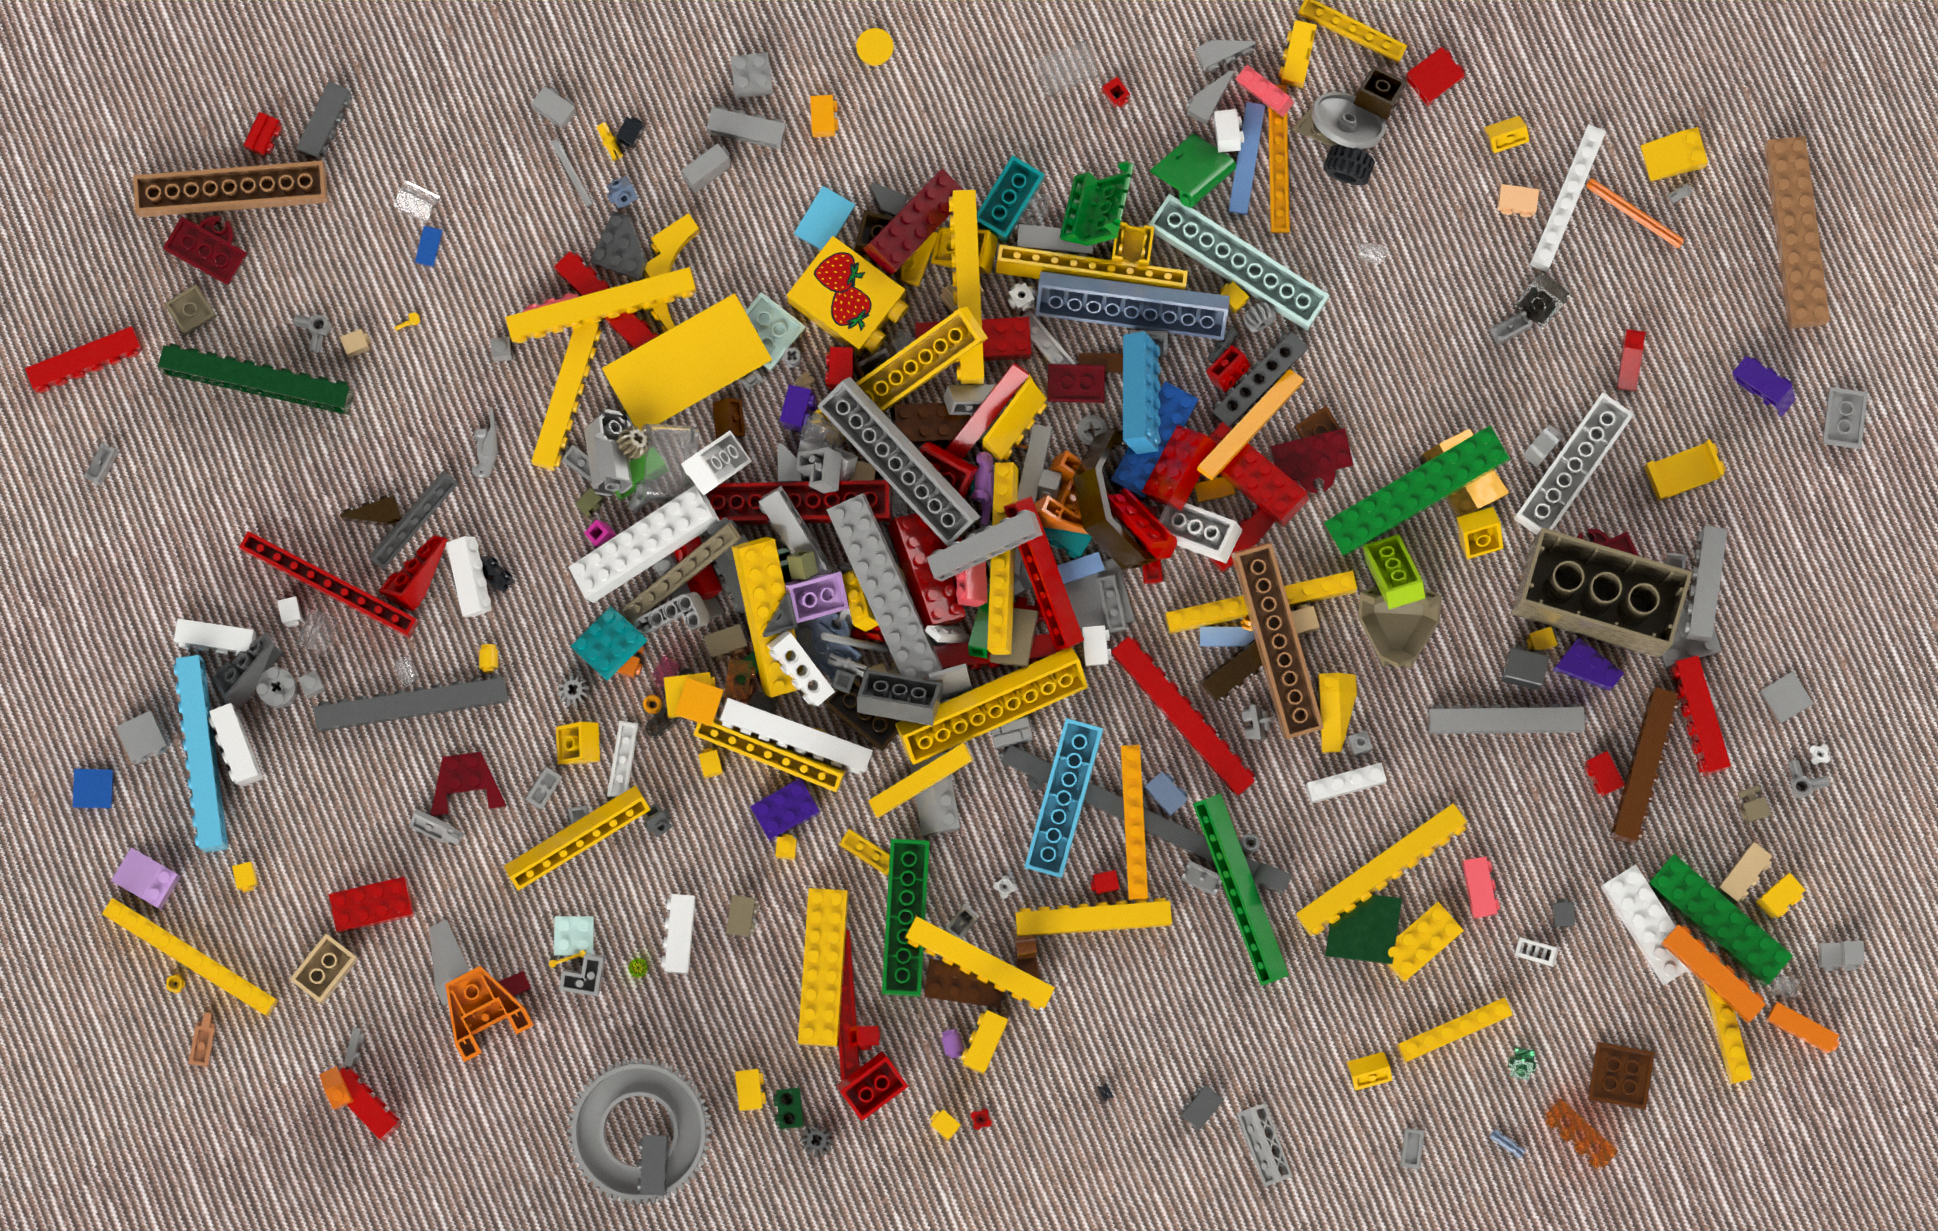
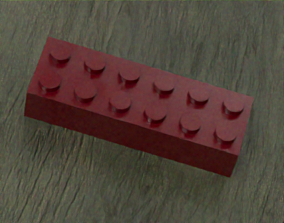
M942 168L874 236L863 250L890 276L902 266L952 213L949 212V196H953V191L964 189Z

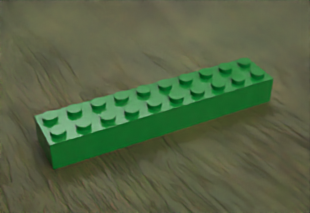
M1490 425L1330 518L1324 524L1341 554L1346 557L1363 547V545L1372 542L1511 461Z

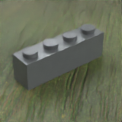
M328 81L297 146L300 154L316 161H320L322 157L326 156L328 152L327 145L329 141H333L336 135V126L343 121V112L346 107L350 106L352 101L351 93L348 89Z

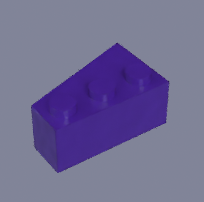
M1745 356L1732 372L1733 378L1738 384L1754 395L1755 393L1763 398L1765 405L1771 404L1777 408V414L1781 417L1796 400L1791 381L1785 377L1780 378L1769 367L1766 369L1754 357L1751 359Z
M1580 638L1574 642L1552 670L1610 691L1624 674V672Z

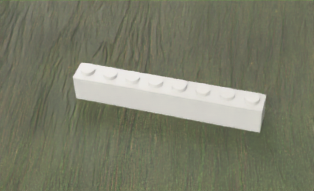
M1588 124L1530 266L1548 272L1604 138L1605 130Z
M726 698L718 720L722 722L724 727L733 729V726L738 727L741 733L750 736L751 733L759 735L758 739L769 742L770 739L777 742V746L786 749L788 746L795 748L794 752L805 755L806 752L813 755V759L822 762L824 759L831 761L830 765L841 768L842 765L849 768V772L858 775L860 772L864 773L873 752L871 749L730 698Z

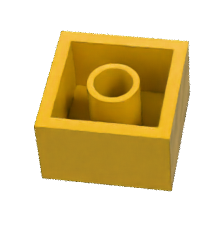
M1493 507L1456 517L1460 545L1467 559L1504 549L1500 520Z
M1788 873L1755 902L1770 919L1775 916L1779 918L1789 910L1787 907L1789 904L1793 906L1804 897L1802 893L1805 889L1791 873Z

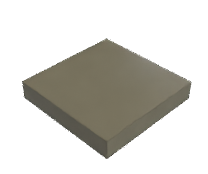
M197 284L164 303L184 336L217 317Z

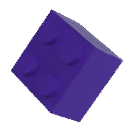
M794 385L788 386L779 420L786 430L807 434L808 429L812 428V414L818 406V400H816L812 390Z

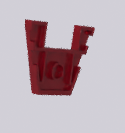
M481 752L442 757L431 816L449 815L447 795L478 790L487 791L489 809L506 807V803Z

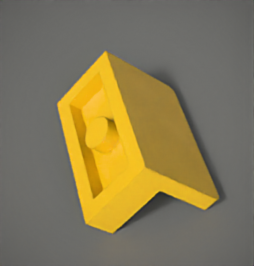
M1520 116L1484 127L1485 132L1490 138L1491 148L1494 153L1530 142L1527 126Z
M1384 1052L1347 1062L1355 1091L1392 1081L1390 1066Z

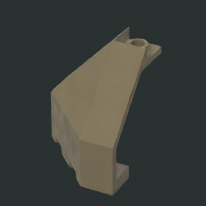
M1372 587L1360 592L1358 619L1383 667L1392 664L1394 667H1402L1404 665L1411 669L1440 622L1441 595L1424 589L1425 599L1388 609L1378 587Z

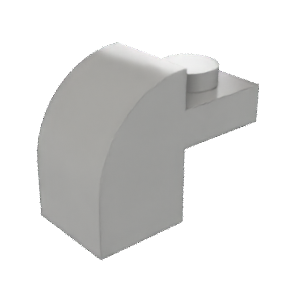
M1549 424L1522 456L1537 468L1564 435Z

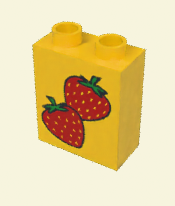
M834 236L830 238L786 295L789 305L844 346L853 347V352L861 357L866 349L872 354L875 353L886 338V335L881 332L889 319L897 324L909 309V305L904 302L906 290Z

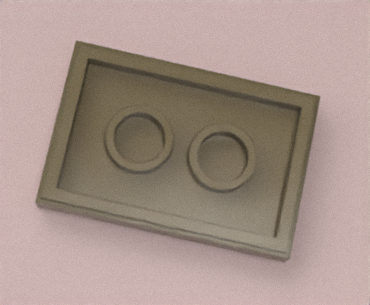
M1013 608L1011 655L990 654V663L1028 667L1039 614L1038 611Z

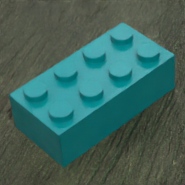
M1012 155L977 212V226L983 230H989L998 239L1006 243L1044 182L1045 174Z

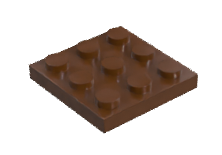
M1596 1042L1587 1100L1646 1110L1655 1052Z

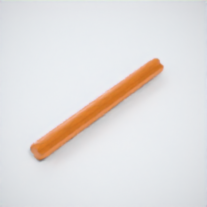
M1593 178L1586 184V188L1676 248H1680L1683 244L1684 239Z

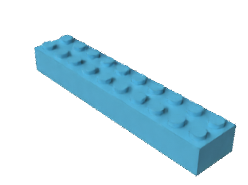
M199 655L176 658V664H173V668L179 681L176 683V691L181 697V701L178 702L179 712L183 715V720L180 721L181 730L185 732L186 737L183 740L184 751L188 753L185 764L186 769L190 771L188 787L192 789L193 796L190 797L191 808L195 810L192 820L193 826L197 828L198 833L195 835V843L205 853L227 850L228 842L214 731L208 720V717H211L209 712L211 707L205 660Z

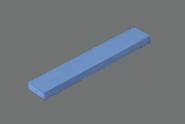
M1246 103L1242 126L1244 143H1241V151H1238L1228 211L1230 213L1247 215L1265 110V105Z

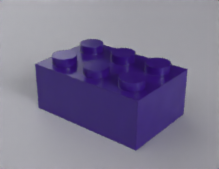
M801 778L750 806L769 842L820 814Z

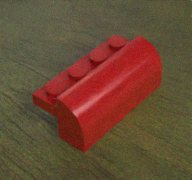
M1123 488L1120 494L1107 496L1110 509L1112 510L1111 513L1156 559L1171 558L1177 545V538L1129 489Z

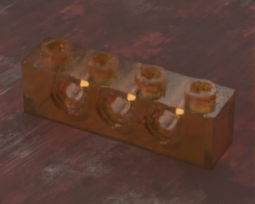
M1561 1098L1543 1116L1546 1119L1544 1121L1546 1125L1551 1129L1556 1128L1560 1132L1559 1136L1568 1143L1570 1141L1574 1144L1575 1147L1573 1149L1581 1156L1585 1154L1590 1159L1588 1162L1595 1169L1598 1167L1604 1169L1619 1152ZM1562 1117L1569 1119L1570 1124L1568 1127H1563L1560 1124ZM1576 1130L1583 1131L1584 1139L1582 1141L1575 1138ZM1591 1143L1598 1145L1599 1151L1597 1154L1590 1152L1589 1146Z

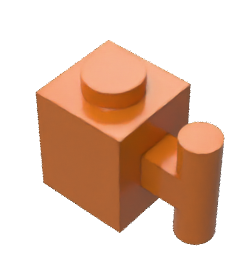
M642 646L637 653L643 654L645 647ZM633 655L616 673L635 679L636 675H640L643 664H640L641 659Z

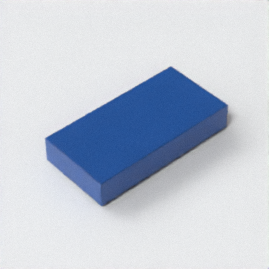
M428 226L423 227L415 263L434 267L443 230Z

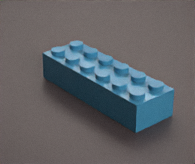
M1145 331L1123 335V441L1136 454L1158 451V444L1161 441L1158 433V426L1161 424L1158 415V409L1161 406L1158 398V391L1161 389L1158 380V374L1161 371L1158 357L1161 352L1160 347Z

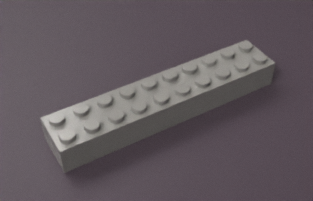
M851 377L841 381L817 406L948 547L951 543L956 542L980 518L977 512Z
M860 494L827 509L901 676L923 679L929 673L943 670L865 494Z

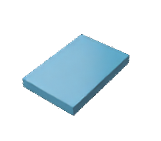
M822 186L796 228L794 235L822 250L832 236L837 237L855 208V204Z

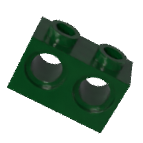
M800 1088L776 1090V1095H773L774 1106H778V1114H775L776 1126H780V1130L804 1128ZM785 1094H790L793 1097L792 1102L788 1105L782 1103V1097ZM788 1113L793 1114L795 1118L791 1124H786L783 1120L784 1116Z

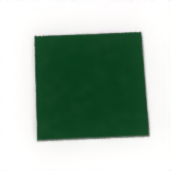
M1372 895L1365 902H1362V900L1355 904L1356 908L1351 912L1347 913L1344 911L1339 915L1341 918L1334 924L1330 923L1325 957L1393 965V956L1390 957L1388 955V950L1391 947H1395L1402 898Z

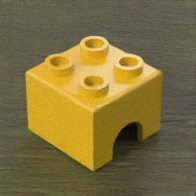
M1121 222L1118 236L1114 239L1111 260L1149 265L1154 226L1133 227L1126 222Z

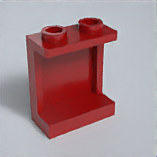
M1440 47L1405 75L1406 81L1427 107L1432 105L1435 99L1456 83L1463 81L1465 77V71L1460 64L1456 65L1452 60V54L1447 49L1444 50L1443 47Z

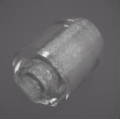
M1360 244L1358 259H1362L1363 262L1381 264V260L1385 261L1387 249H1383V245Z
M409 657L397 659L394 662V669L400 684L405 685V687L415 684L418 675L412 660H409Z

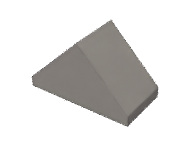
M964 904L947 925L946 929L954 936L962 939L980 919V916L967 904Z

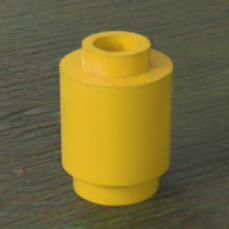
M483 644L479 650V669L483 670V673H494V670L498 669V650L494 644Z

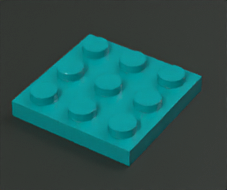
M610 606L570 647L608 681L648 640Z

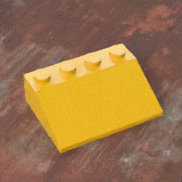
M1027 379L983 438V450L989 452L1000 463L1004 459L1006 461L1013 453L1011 450L1013 446L1021 443L1024 438V431L1032 428L1036 422L1034 420L1036 415H1041L1047 407L1045 404L1046 397L1031 379Z

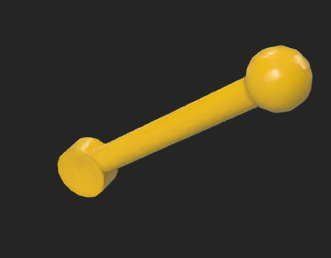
M581 950L577 954L559 960H550L549 966L553 968L557 964L571 959L584 958L586 952Z

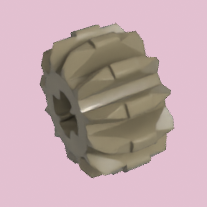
M630 426L619 433L616 442L619 444L618 449L623 451L622 455L626 454L628 459L634 458L636 460L647 453L650 443L647 441L648 436L643 434L644 430L639 431L638 426L634 428Z

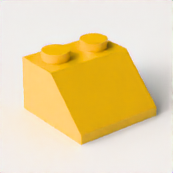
M576 722L556 726L557 765L588 764L600 761L599 723Z

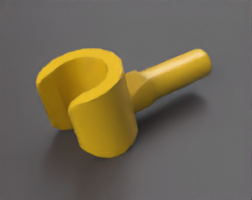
M416 312L408 314L409 320L395 326V330H400L409 325H418L420 323L419 314Z

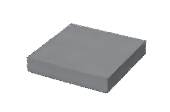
M1794 671L1760 691L1780 724L1814 704Z

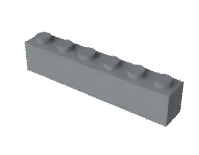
M1022 510L1017 513V516L1002 519L995 526H987L978 534H970L961 542L956 541L944 550L934 551L931 556L927 557L933 577L942 582L1043 534L1035 513L1029 510Z
M1705 525L1703 530L1698 532L1697 542H1700L1699 549H1696L1694 560H1697V567L1693 568L1692 578H1695L1694 585L1691 584L1689 596H1692V601L1687 606V614L1690 615L1689 621H1686L1684 626V632H1687L1686 639L1709 643L1712 638L1728 529Z

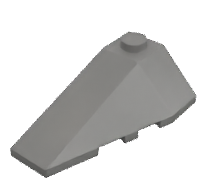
M447 919L429 927L435 989L443 1006L448 1004L445 984L470 971Z

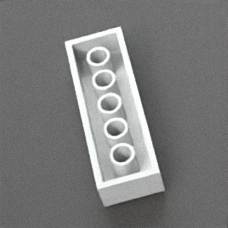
M1636 864L1601 886V889L1663 985L1689 970L1661 944L1665 937L1675 928V925Z

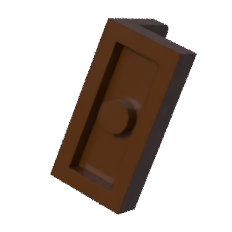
M726 398L713 402L716 439L728 431H731L735 438L745 437L742 399Z

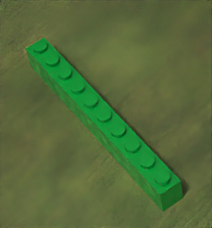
M1221 793L1193 803L1260 985H1266L1289 976Z

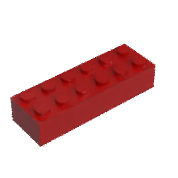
M1029 317L982 319V330L988 337L983 342V361L1031 359ZM941 321L915 323L916 339Z
M1222 422L1209 438L1218 445L1232 429ZM1249 443L1219 473L1282 527L1309 501L1308 493Z
M917 513L895 518L887 527L914 604L925 629L929 625L951 626L959 624L966 617L963 605H958L957 588L953 577L942 582L935 579L927 557L931 556L934 551L942 549L937 534Z
M1699 655L1678 660L1671 666L1669 673L1671 680H1675L1676 683L1675 693H1678L1677 699L1681 700L1682 706H1680L1682 717H1686L1688 724L1685 725L1688 736L1692 737V752L1694 755L1697 754L1698 762H1696L1698 772L1702 773L1703 777L1726 771L1731 767Z

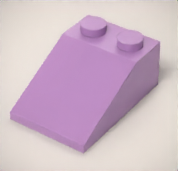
M841 571L813 576L807 581H800L798 579L784 583L786 593H790L797 623L849 609Z
M130 848L111 881L161 910L181 876L137 850Z

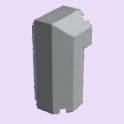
M606 409L584 429L592 488L599 495L612 496L614 491H619V494H622L633 487L629 459L626 454L622 455L623 451L618 449L619 444L616 442L619 433L631 426L628 420L624 421L621 418L623 415L620 411Z

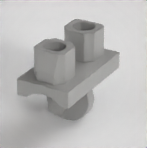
M1250 705L1249 709L1241 712L1244 722H1253L1252 728L1245 729L1246 739L1266 740L1265 731L1271 730L1270 723L1275 722L1274 717L1269 718L1267 711L1261 712V706Z

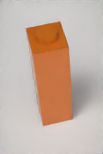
M1778 1002L1773 1004L1765 1020L1827 1054L1831 1053L1832 1050L1835 1051L1840 1043L1837 1040L1840 1035Z

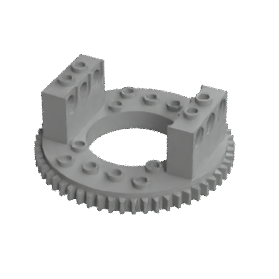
M642 1058L638 1059L637 1064L635 1059H631L630 1065L627 1060H623L622 1066L619 1062H615V1068L612 1065H608V1072L605 1069H601V1076L595 1073L596 1080L589 1078L590 1086L583 1085L585 1092L578 1091L581 1098H574L577 1106L572 1105L571 1108L575 1112L569 1113L573 1120L567 1121V1124L572 1126V1128L567 1129V1132L572 1133V1136L568 1137L567 1140L573 1142L568 1148L574 1149L570 1156L577 1157L573 1163L580 1164L577 1171L584 1170L581 1176H588L586 1182L590 1183L593 1181L592 1188L595 1189L599 1186L598 1193L601 1194L606 1191L607 1198L613 1194L614 1201L620 1197L621 1203L628 1199V1204H632L635 1199L636 1204L640 1205L642 1199L644 1204H648L649 1198L652 1203H656L657 1197L660 1201L664 1200V1196L640 1195V1190L637 1189L638 1178H641V1171L638 1170L637 1166H631L619 1160L611 1151L606 1139V1124L612 1110L627 1098L645 1096L663 1105L673 1122V1141L668 1150L666 1196L671 1198V1191L675 1195L678 1194L677 1187L684 1190L683 1183L689 1185L691 1184L689 1177L696 1178L694 1171H701L698 1165L705 1164L702 1157H708L706 1150L711 1148L706 1145V1142L712 1141V1139L707 1137L708 1134L712 1133L711 1130L707 1129V1127L712 1125V1123L707 1122L711 1115L705 1114L709 1107H703L706 1100L699 1099L702 1092L695 1093L698 1087L690 1086L692 1080L685 1081L686 1074L679 1076V1069L673 1072L672 1065L666 1069V1063L663 1062L659 1066L658 1060H655L652 1065L650 1059H647L645 1064Z

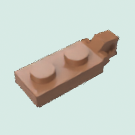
M204 1012L202 1022L198 1021L197 1026L195 1025L188 1064L209 1067L216 1031V1024L212 1023L213 1013Z

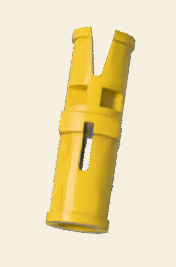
M607 123L599 124L596 129L612 161L618 160L615 152L619 159L622 158L623 153L616 143L617 139L612 135Z

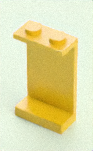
M1709 439L1699 446L1662 460L1651 461L1645 464V471L1658 502L1724 476L1725 466L1717 457L1718 449L1715 443H1712Z

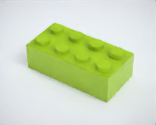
M1399 534L1363 545L1365 562L1388 609L1425 599L1423 581Z

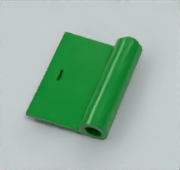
M1191 134L1150 170V173L1179 190L1180 202L1184 206L1192 208L1236 170V163L1224 152L1218 153L1216 147L1197 135Z

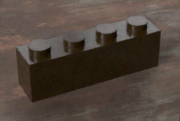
M1254 639L1200 681V684L1212 700H1224L1229 696L1228 692L1231 689L1239 688L1244 684L1243 680L1248 676L1251 678L1259 672L1258 668L1262 666L1256 640Z

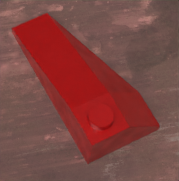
M433 535L417 550L416 557L410 561L406 560L403 563L405 567L397 574L394 572L388 577L379 589V592L400 607L415 611L426 596L447 539Z

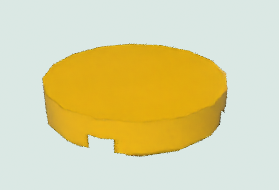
M871 28L862 32L856 43L859 58L871 66L884 64L891 58L894 50L893 40L890 35L878 28Z

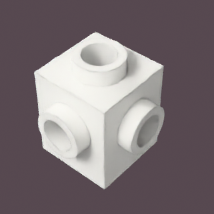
M1018 283L1010 288L1011 291H1009V298L1007 300L1012 309L1015 308L1019 313L1022 310L1025 312L1033 307L1036 294L1031 286L1027 287L1026 283L1022 285ZM1024 293L1025 297L1020 298L1018 295Z

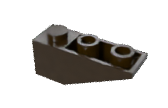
M390 494L380 497V500L376 502L367 501L361 504L362 507L356 509L354 507L347 508L343 511L344 513L340 514L344 521L388 526L399 522L403 517L396 497Z

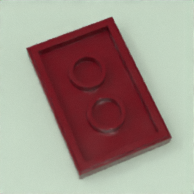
M1048 363L1047 402L1104 403L1105 365Z

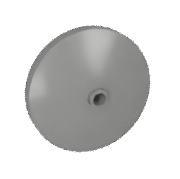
M1329 92L1318 97L1312 108V119L1316 127L1327 138L1342 146L1354 149L1371 148L1381 141L1385 133L1383 118L1354 105L1355 95L1343 92Z

